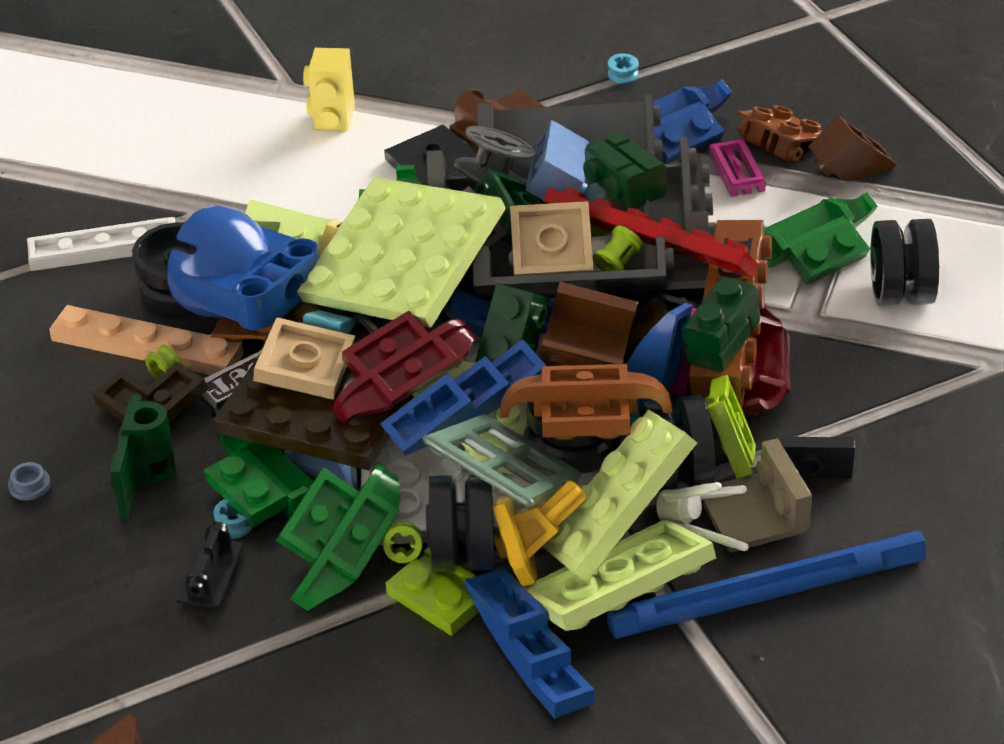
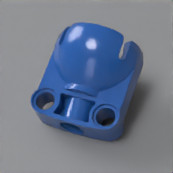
M219 205L207 206L194 212L182 225L177 234L178 240L196 246L197 251L191 255L176 249L171 250L168 260L167 282L172 297L186 310L203 317H226L237 321L245 329L260 330L273 324L276 317H283L302 301L297 290L302 283H305L309 273L313 270L319 259L318 245L311 239H296L261 227L247 214L239 210Z

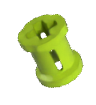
M620 225L616 226L612 231V238L606 246L593 254V261L601 271L625 270L624 266L633 254H639L643 249V242L636 233Z

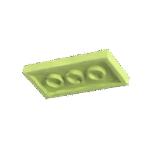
M648 410L643 417L638 418L631 425L630 435L624 439L616 451L606 456L602 462L601 469L591 482L581 488L587 497L586 501L560 524L559 531L542 547L586 582L696 446L697 442L681 429Z
M664 519L618 541L586 582L570 569L564 567L536 580L535 584L524 588L548 611L549 621L565 631L575 630L586 626L591 619L607 611H616L623 608L628 601L644 593L660 590L663 588L664 583L681 575L697 572L701 565L715 559L716 555L713 542Z

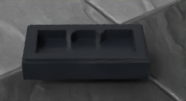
M769 436V440L779 439L801 477L852 478L855 455L854 437Z

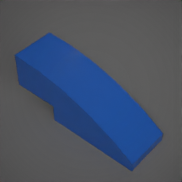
M685 302L666 314L652 327L627 363L628 372L651 376L663 384L665 388L678 380L685 346L682 328L691 317L692 304ZM637 399V409L640 407V402L653 399Z

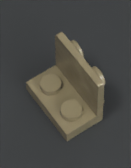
M778 438L762 442L761 461H758L756 464V474L720 483L722 487L745 485L747 487L746 493L701 500L717 532L745 542L749 548L807 533L810 530L812 494ZM725 546L729 552L739 551L738 549Z

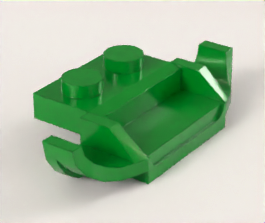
M868 192L855 199H823L812 207L768 227L764 226L765 235H771L772 256L771 259H765L768 261V268L789 260L807 285L866 257L870 247L856 230V227L872 215L878 205Z
M217 433L228 457L204 469L206 482L224 499H227L230 505L240 515H243L253 527L281 511L290 518L314 481L276 447Z
M377 462L367 481L358 491L325 468L321 470L275 540L312 564L307 571V575L290 598L291 601L309 611L324 600L341 593L358 579L400 511V482L395 473Z

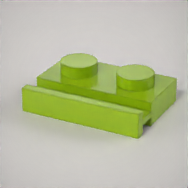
M728 375L714 378L711 381L710 394L705 397L710 419L715 425L723 451L729 459L736 479L752 475L753 470L751 466L754 465L755 441Z
M430 547L424 550L423 557L408 563L385 583L387 595L450 636L454 635L479 613L465 588V580L475 577V575L458 566L455 572H432Z

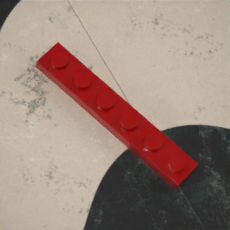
M549 187L543 199V202L546 204L588 201L590 225L610 232L616 226H624L636 233L643 243L655 247L656 237L664 236L665 248H673L674 253L746 277L753 278L759 266V263L748 254L749 248L737 241L728 239L726 244L715 241L713 235L703 230L693 229L692 233L683 231L682 226L671 220L661 218L658 223L649 220L650 217L644 212L630 207L627 212L618 210L617 205L600 197H597L595 202L585 199L586 196L581 192L569 187H565L563 192Z

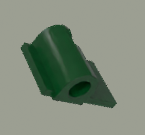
M132 395L131 401L128 403L123 424L119 431L116 454L113 455L110 464V483L115 490L121 520H129L138 484H159L169 480L176 472V461L165 408L156 402L141 401V397ZM161 461L167 464L166 471L159 475H153L151 463Z

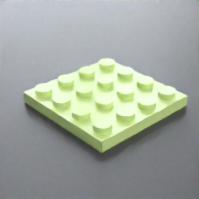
M373 177L319 257L305 283H302L297 290V293L303 302L394 320L405 312L410 311L423 327L431 328L506 208L499 197Z

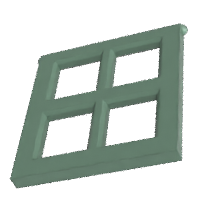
M482 414L423 436L425 445L525 507H532L535 503L553 495L567 481L572 480L578 483L583 474L487 414ZM487 432L513 449L505 452L479 435ZM463 442L489 459L480 462L454 446V444ZM528 457L554 474L546 477L519 459ZM504 467L531 485L522 488L495 470Z

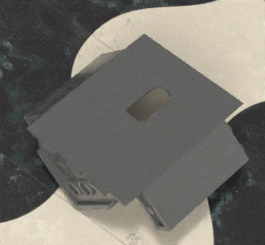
M645 94L644 102L505 110H493L492 103L477 104L478 126L509 133L522 139L533 148L550 121L553 120L588 140L589 143L599 139L605 141L607 136L622 132L660 162H663L662 140H654V127H661L660 105L652 104V94ZM680 137L678 164H665L667 192L664 197L649 202L647 200L644 205V213L650 217L649 220L658 223L661 218H665L682 226L683 231L692 233L693 229H700L714 236L716 223H708V216H713L712 193H705V187H710L709 165H702L701 154H696V148H689L688 137ZM442 150L427 151L428 186L463 191L469 186L474 191L478 182L466 176L450 175ZM514 158L511 171L526 183L531 159ZM586 178V180H585V182H584V183L588 184L587 186L592 185V184H595V183H590V182L587 180V178ZM663 236L656 237V247L643 243V249L639 254H633L625 264V270L513 276L514 266L510 265L508 257L509 252L513 250L512 243H506L499 239L489 247H481L456 289L484 300L493 298L496 283L541 296H556L559 282L602 293L656 291V289L705 288L709 264L674 253L673 248H665ZM456 289L454 290L448 301H452Z

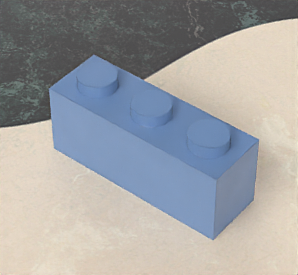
M551 120L533 148L536 153L535 157L531 158L526 191L542 200L549 187L562 192L565 187H569L584 194L588 185L584 183L586 180L583 171V163L585 162L584 149L589 144V141Z

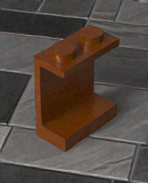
M559 282L539 358L546 366L623 364L638 302Z

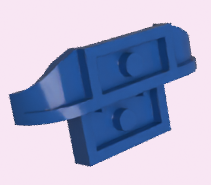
M723 80L716 82L710 87H681L678 91L652 102L653 105H660L661 127H654V140H662L664 165L678 159L680 137H688L689 148H696V151L721 140L725 131L712 113L718 110L732 94V91Z

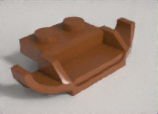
M627 364L542 366V374L525 377L507 389L501 401L500 418H509L510 410L518 403L534 402V417H542L543 437H554L558 440H570L576 436H597L603 439H612L619 435H630V414H638L637 399L655 400L661 405L663 413H672L669 393L663 384L646 374L628 372Z

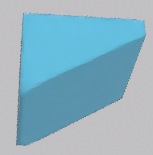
M320 310L306 313L303 316V324L349 334L356 324L355 318Z

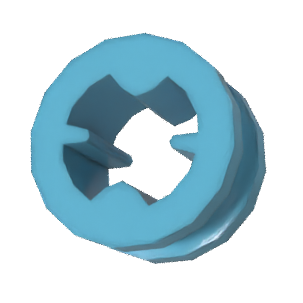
M620 53L610 57L608 60V78L611 81L626 84L637 79L638 60L633 55Z
M227 499L220 501L215 506L213 511L215 521L222 522L228 526L232 539L243 537L252 530L253 526L230 505ZM237 516V519L230 520L229 517Z

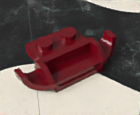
M765 302L764 309H760V335L753 336V338H756L757 343L756 362L749 363V366H752L753 372L752 390H745L746 401H743V406L741 407L747 417L756 416L760 411L777 406L785 394L791 393L790 338L780 319L771 313Z
M410 311L405 312L342 351V361L357 378L349 383L334 402L332 411L345 425L357 415L376 414L392 410L394 405L451 369L458 368L468 355L470 346L478 341V337L460 319L449 321L428 333Z

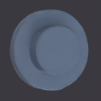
M26 462L16 466L12 470L8 481L10 494L14 498L24 501L35 500L43 496L51 486L48 472L41 465L34 462Z

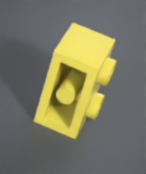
M315 48L310 66L305 65L303 72L304 86L310 89L306 105L307 115L313 116L314 130L348 131L355 108L350 49Z

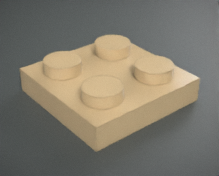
M588 201L510 206L514 276L593 272Z
M276 317L255 365L253 381L334 400L347 367L342 361V351L354 344L355 335Z

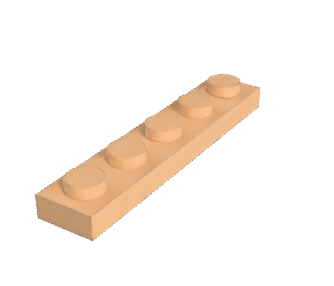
M66 305L49 329L52 341L145 361L146 356L150 353H156L157 349L162 345H168L180 357L184 367L191 371L212 375L239 362L244 354L242 342H228L224 338H211V335L70 305Z

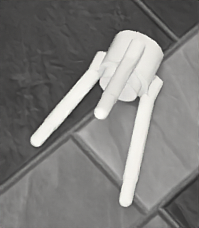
M719 482L684 489H665L659 494L656 507L661 521L667 519L709 541L741 551H747L749 548L745 542L690 524L701 514V500L744 494L747 492L745 485L722 487Z

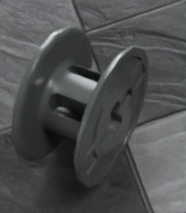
M470 126L466 128L465 134L480 147L476 158L461 157L455 160L454 166L459 172L478 183L482 181L489 169L523 181L517 174L511 171L514 158L528 160L535 157L536 151L531 145L522 139L497 129L484 126Z

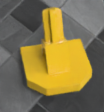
M572 480L567 481L542 505L536 504L519 510L516 500L503 493L500 494L492 506L499 532L493 534L497 551L501 559L508 557L509 563L523 587L535 584L538 578L534 553L559 531L560 524L586 501L587 497L584 491Z

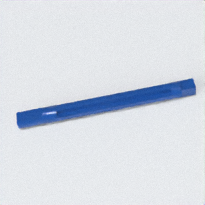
M917 530L626 604V606L619 610L606 612L608 629L613 637L617 639L926 560L925 539L922 533Z

